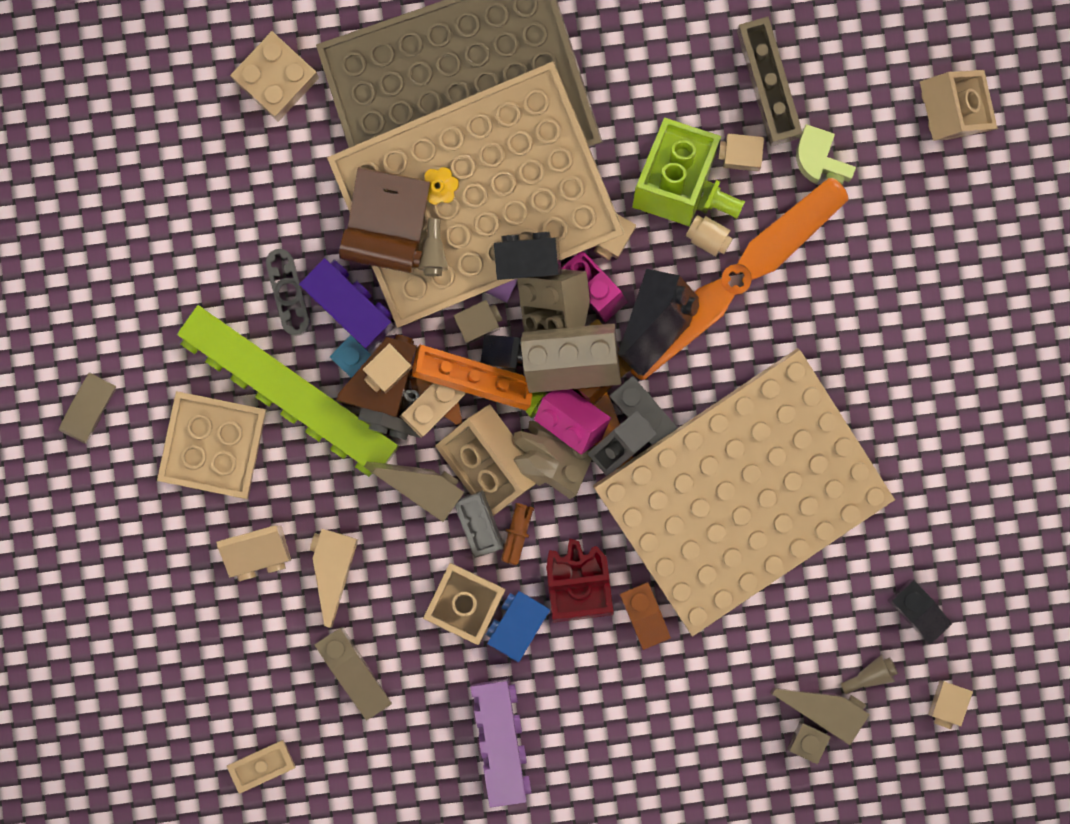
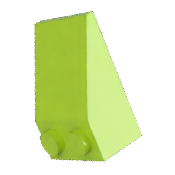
M664 117L637 182L632 208L690 227L722 136Z

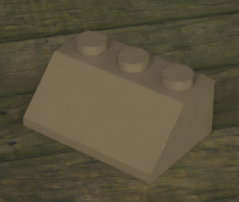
M615 323L522 332L523 368L529 393L621 385Z

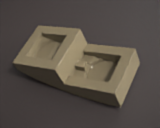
M89 372L73 399L59 427V431L86 444L100 422L101 414L115 393L116 386Z

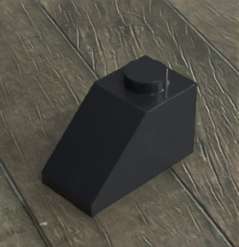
M909 579L887 600L929 645L952 625L936 602L915 580Z

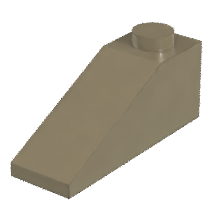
M368 461L364 465L374 475L442 522H444L464 494L462 490L456 487L459 481L446 471L439 475L434 470Z
M343 627L315 644L331 672L366 721L392 705V702Z
M773 688L770 692L848 745H851L870 715L864 711L866 704L852 695L847 700L838 695Z

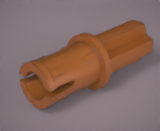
M515 503L510 527L505 530L508 535L501 561L511 565L519 563L525 538H529L527 531L535 508Z

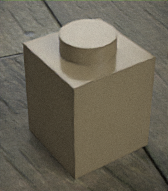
M487 300L453 315L467 345L483 338L484 335H490L500 330L498 322L502 321L496 305L489 306Z
M799 721L787 750L818 765L831 736Z

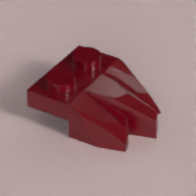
M569 538L565 557H560L557 551L549 550L546 570L553 623L613 616L614 611L607 557L597 545L591 548L589 554L583 555L580 542Z

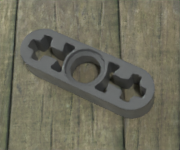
M275 249L268 254L266 267L283 329L290 335L300 336L308 330L310 319L303 292L299 285L300 281L295 262L288 251ZM281 255L283 259H288V263L284 265L286 275L288 276L292 273L293 278H284L276 283L275 277H281V274L277 267H272V263L276 262V256ZM285 284H292L296 288V296L291 301H284L280 298V288ZM300 302L301 308H295V311L299 318H304V322L300 323V329L295 330L293 326L287 325V322L292 320L289 309L283 312V306L291 307Z

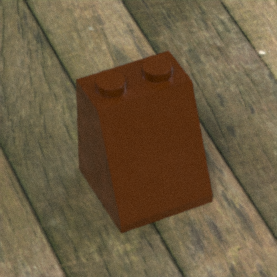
M395 334L394 339L386 337L338 393L336 400L342 404L359 409L366 408L400 418L404 394L409 388L413 368L387 393L382 389L376 393L364 380L367 374L363 371V368L389 343L413 367L417 349L413 339L399 334Z

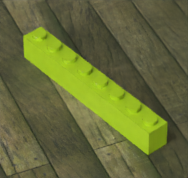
M196 306L177 333L183 339L180 345L193 354H196L198 350L208 356L205 361L207 364L219 372L222 368L233 374L230 378L231 381L244 390L249 385L258 391L255 395L258 400L269 407L272 403H275L283 409L280 413L281 416L294 425L297 420L307 426V429L304 431L318 442L324 438L333 445L330 448L332 452L342 459L349 455L357 461L354 467L368 477L371 476L372 472L364 467L367 461L388 464L400 447L380 432L370 430L369 424L359 420V417L201 306Z

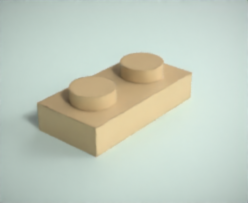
M433 383L400 417L422 438L466 393Z
M284 740L227 765V769L239 794L296 768Z

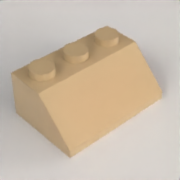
M490 404L469 417L435 445L470 494L484 491L493 516L536 485L532 480L521 474L514 458L524 455L525 452L514 443V436Z

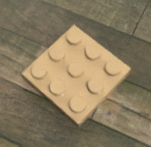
M176 391L157 481L248 499L267 410Z

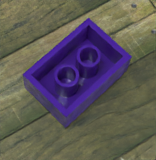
M324 258L299 285L370 353L394 328L390 321L393 316L380 302L374 306L368 300L371 297L370 293L357 280L351 284L346 279L350 274L335 259L330 263Z

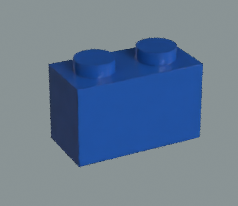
M518 591L516 596L512 593L509 594L501 608L506 611L500 622L494 619L485 634L490 637L488 645L518 663L550 611L548 607L521 591Z

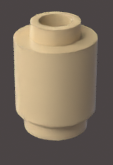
M697 215L686 233V237L691 239L692 244L715 257L719 252L725 254L733 238L728 236L731 230L707 216L702 218Z

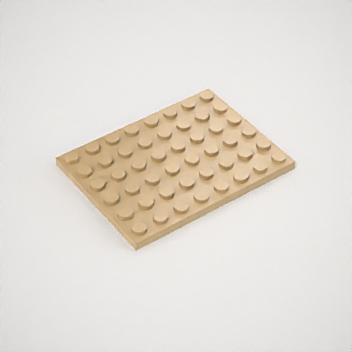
M554 62L538 67L327 157L349 212L351 210L358 167L425 180L427 170H438L446 167L451 170L452 177L459 181V187L454 191L455 197L452 202H441L433 205L427 200L419 250L423 251L425 241L428 238V219H440V239L442 240L448 270L442 271V276H425L423 270L416 268L413 274L372 266L397 328L515 280H497L494 243L501 242V236L520 234V240H531L532 233L550 232L551 238L559 237L560 260H563L625 234ZM439 183L436 184L437 189L440 188Z
M798 348L593 485V488L692 637L895 500Z

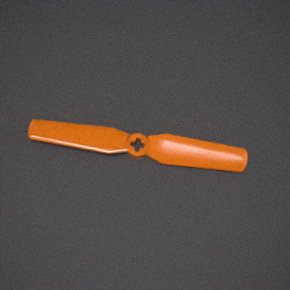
M828 178L751 240L737 264L727 267L720 279L704 285L695 291L699 297L698 312L692 317L690 326L644 376L638 375L633 369L630 372L636 378L645 380L723 317L735 295L745 293L750 288L752 280L774 272L848 201V193L843 185L834 178ZM734 272L736 275L743 273L742 282L744 285L742 287L738 285L731 287L728 284L731 281L730 273Z

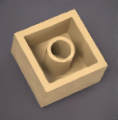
M273 31L230 75L234 82L277 122L319 79L317 72Z
M449 563L423 619L479 645L506 589L453 563Z

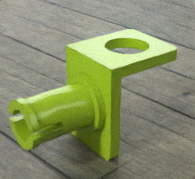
M716 180L715 184L706 181L703 196L700 199L697 210L707 213L708 209L711 210L713 207L737 219L745 201L720 191L721 188L718 187L720 181Z

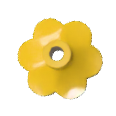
M446 167L438 170H427L425 180L431 181L428 195L429 203L437 205L441 202H452L455 197L454 191L459 187V181L452 177L451 170ZM437 183L440 184L439 189L436 188Z

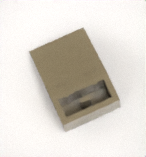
M561 269L562 274L517 278L524 332L585 326L590 304L586 271Z

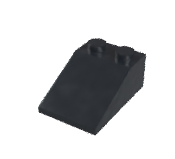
M646 269L618 351V355L638 375L644 376L690 326L692 317L698 312L699 297L680 275Z

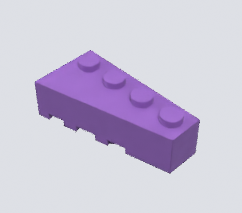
M508 678L474 683L470 688L475 703L474 713L477 728L479 729V744L484 762L483 769L489 806L493 808L525 803L527 801L526 795L532 794L529 776H523L521 764H526L527 759L525 746H518L517 734L522 733L520 715L513 714L512 703L518 702L515 684L509 685Z

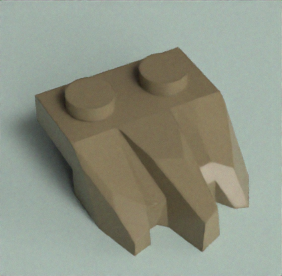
M529 421L528 429L531 433L523 431L514 433V443L525 452L524 455L514 458L521 474L539 486L544 483L549 484L569 499L575 497L592 460L587 453L595 446L581 455L536 421Z

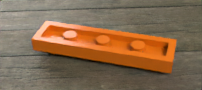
M421 344L417 347L412 377L522 410H527L531 406L532 393L528 391L525 376Z

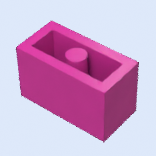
M572 389L555 390L543 397L534 418L537 423L581 455L602 440L611 417Z

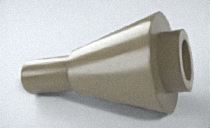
M438 218L428 219V238L425 241L418 267L419 270L424 271L425 276H442V271L448 270L442 240L440 239V219Z
M881 654L858 673V676L841 683L844 693L849 694L861 687L866 688L895 682L894 675H897L898 672L890 657L885 659Z

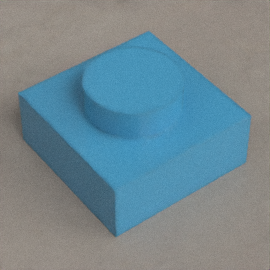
M350 335L334 351L330 358L352 378L371 354Z

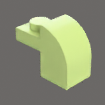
M806 124L796 149V161L801 173L815 184L819 181L821 173L826 174V179L834 178L841 184L844 181L850 182L856 167L827 157L835 134Z

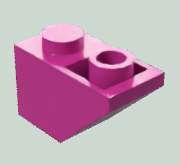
M584 251L578 253L561 268L586 271L590 297L589 306L605 323L628 303L622 291Z

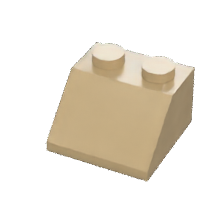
M984 70L946 72L920 81L922 100L925 103L929 120L928 127L933 141L955 139L998 129Z
M274 525L216 542L229 578L237 576L239 582L256 577L255 571L267 568L268 573L286 569L285 562L291 561L281 525Z

